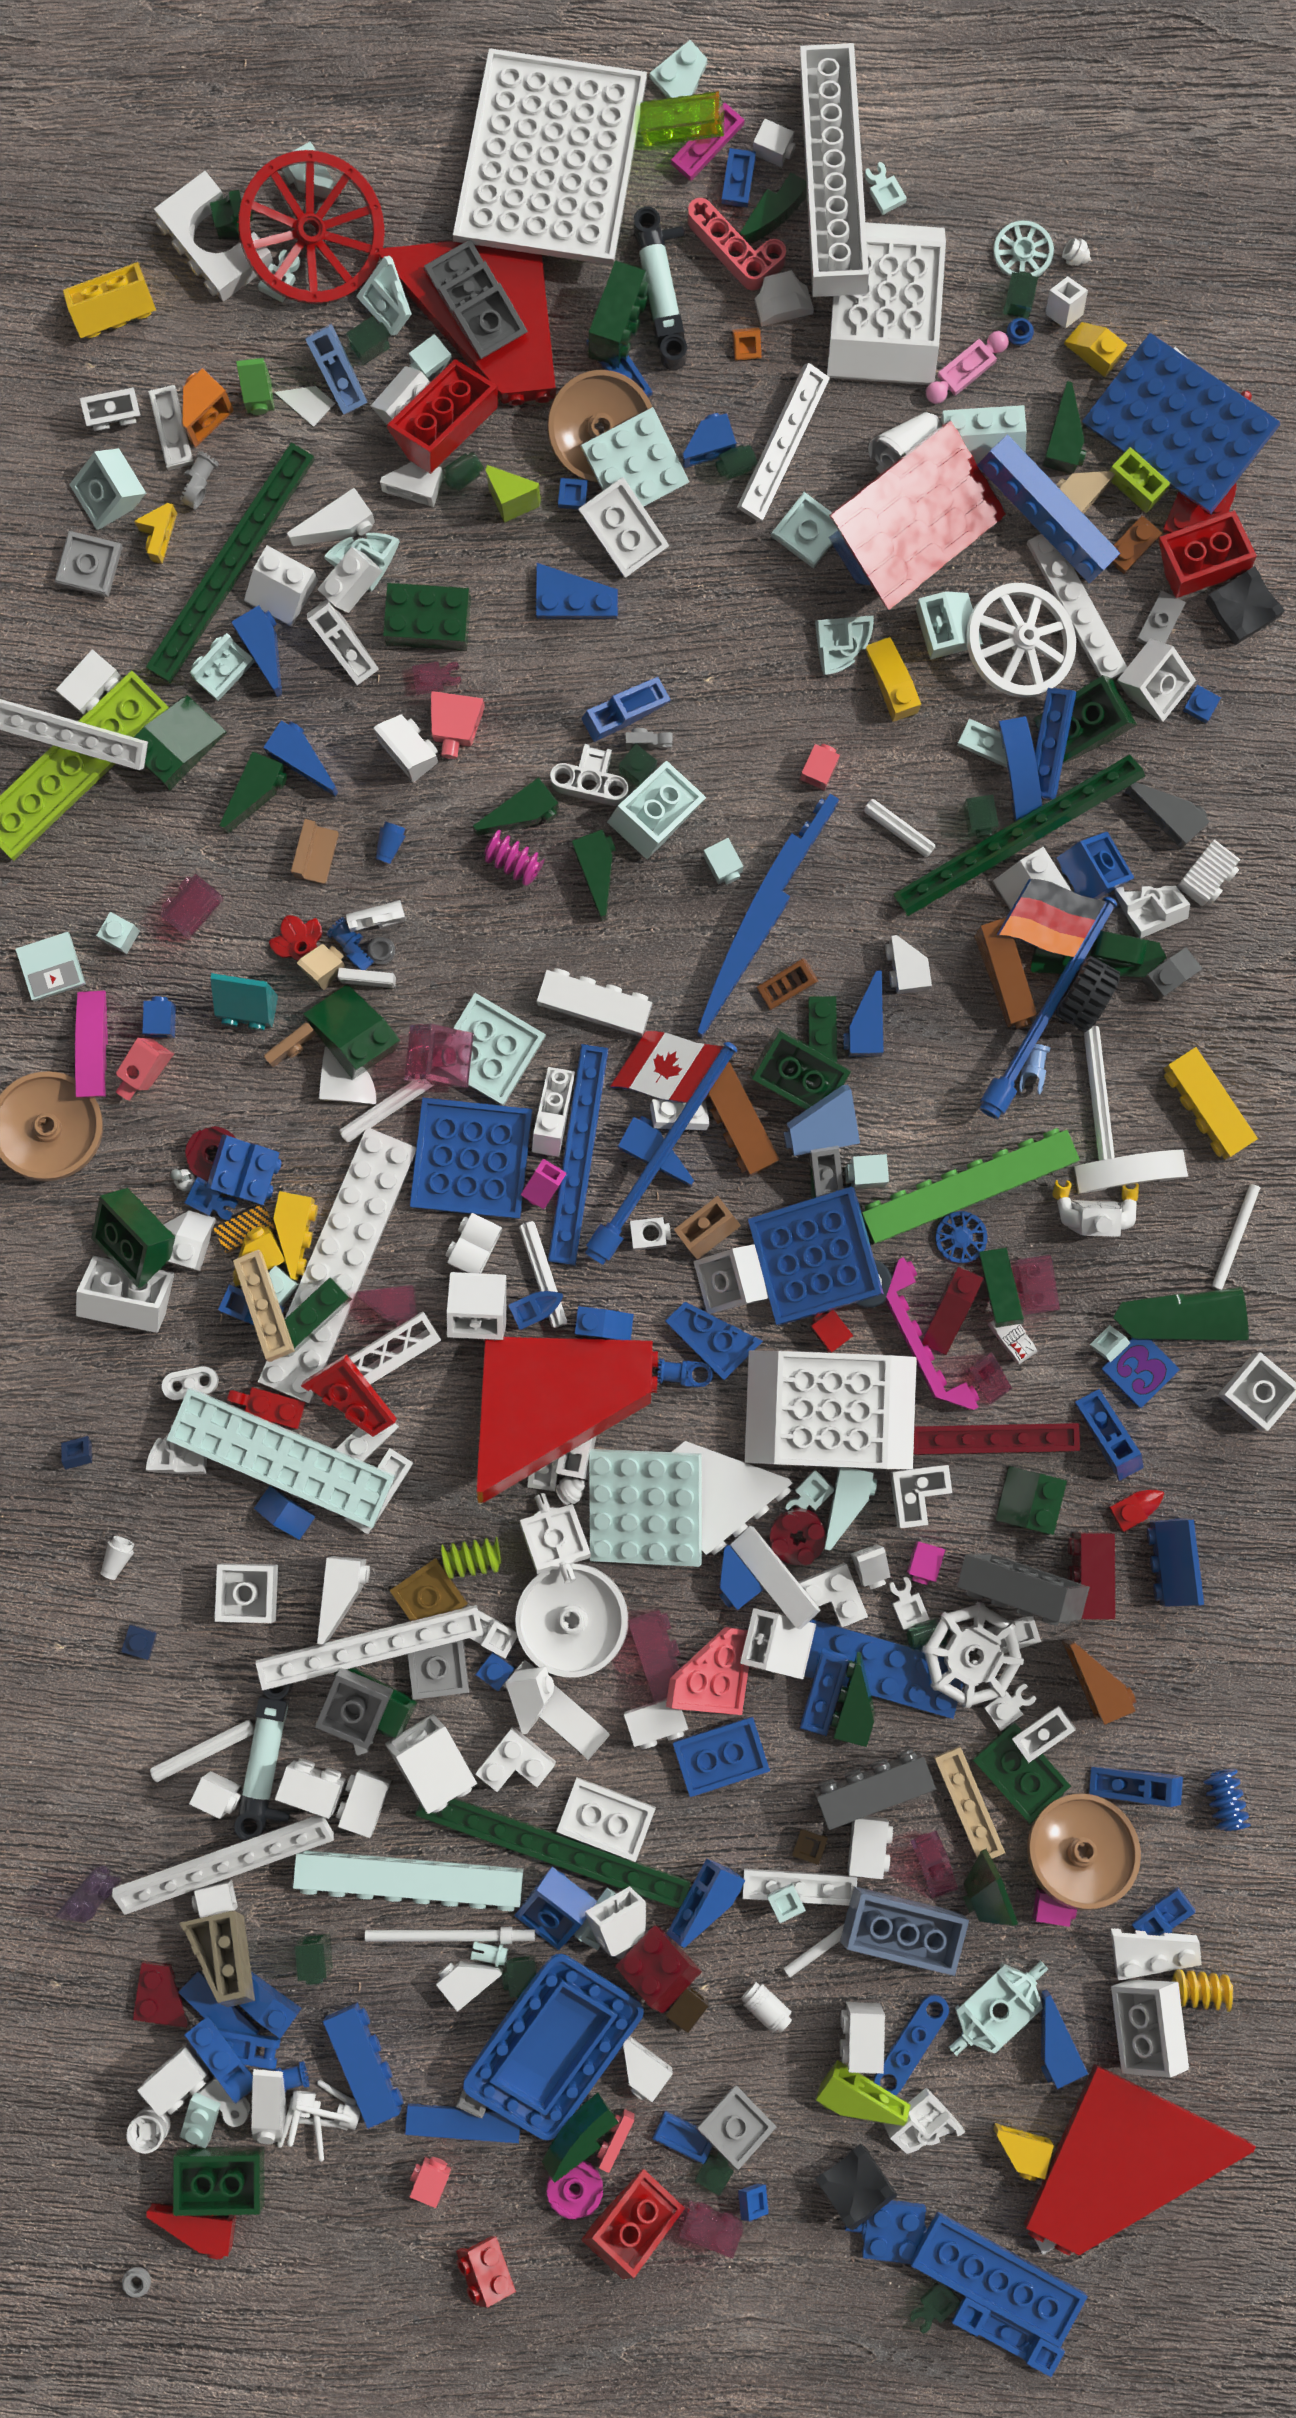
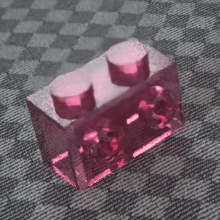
M1051 1255L1014 1261L1015 1266L1011 1268L1015 1283H1018L1020 1293L1018 1297L1023 1316L1060 1310Z
M690 2200L679 2225L680 2238L732 2259L743 2233L742 2221H739L738 2217L726 2212L723 2214L719 2213L703 2202L695 2203Z

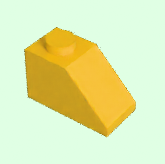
M1081 322L1064 342V345L1104 377L1120 361L1127 347V344L1108 328Z
M261 1226L256 1227L247 1233L238 1258L260 1250L268 1270L285 1262L283 1250L269 1226L265 1228ZM234 1268L232 1274L235 1286H238L241 1283L236 1268Z
M995 2123L993 2129L1017 2172H1020V2176L1032 2181H1036L1037 2177L1045 2179L1054 2146L1050 2138Z

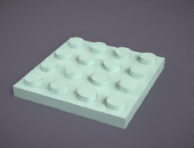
M591 1449L589 1453L590 1561L699 1567L702 1564L701 1454Z

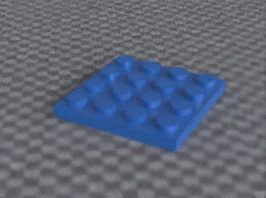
M422 1097L410 1207L521 1219L523 1201L521 1193L524 1190L533 1110Z
M854 1187L845 1188L748 1219L776 1325L787 1324L884 1294Z

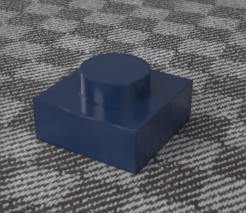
M89 1436L61 1443L62 1464L65 1470L92 1463V1443Z
M130 1624L121 1652L149 1660L158 1632Z

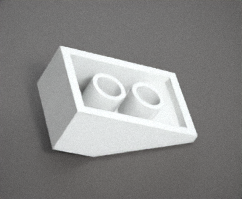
M331 1556L326 1559L317 1644H324L331 1639L362 1590L363 1585L369 1582L370 1566H366V1559Z

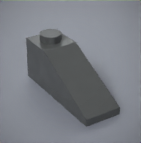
M1137 782L1127 787L1124 791L1181 850L1210 822L1207 819L1206 811L1199 805L1195 806L1192 802Z

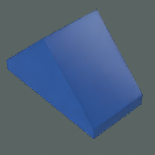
M271 1485L254 1507L272 1525L299 1540L316 1517Z

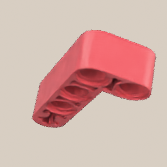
M696 198L691 201L688 207V225L690 229L746 289L752 291L760 289L763 285L764 277L778 274L783 269L786 246L782 241L770 239L755 251L708 200ZM721 232L724 236L717 238L712 233ZM732 251H738L742 255L739 257H733L729 253H731ZM770 253H775L780 257L777 259H771L767 255H769ZM755 270L760 274L758 276L753 277L750 276L747 272Z

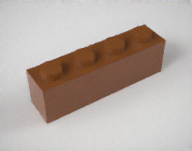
M729 1061L704 1100L709 1098L713 1106L710 1112L716 1124L722 1123L726 1131L722 1136L729 1149L734 1147L738 1155L735 1161L741 1173L747 1172L748 1176L751 1177L779 1163L780 1159Z

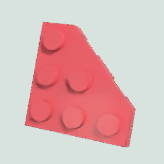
M724 1627L670 1678L666 1707L742 1715L749 1666L740 1664L748 1629Z

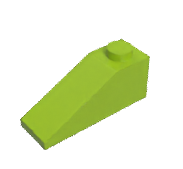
M838 2060L821 2082L816 2101L820 2102L825 2108L833 2110L841 2116L900 2126L906 2124L911 2106L863 2075L849 2072L847 2066Z

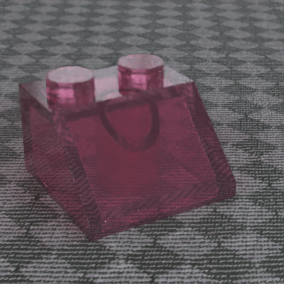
M435 1024L410 1025L404 1080L430 1085L468 1088L474 1033Z

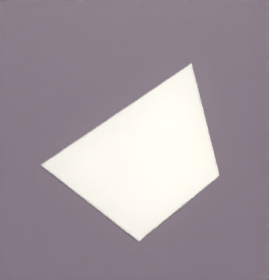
M316 386L274 392L312 426H315L335 404Z

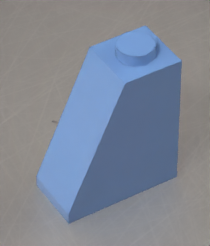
M848 1084L840 1086L787 1123L788 1132L783 1133L786 1149L791 1148L794 1156L810 1153L814 1149L860 1144L852 1091Z

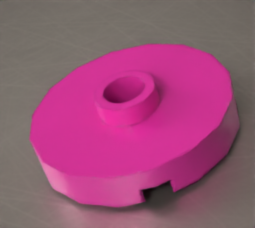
M587 2161L581 2162L556 2183L552 2181L550 2176L547 2181V2197L551 2207L559 2215L568 2219H577L591 2215L599 2206L603 2196V2181L599 2171ZM576 2183L580 2186V2190L573 2192L570 2189V2185Z

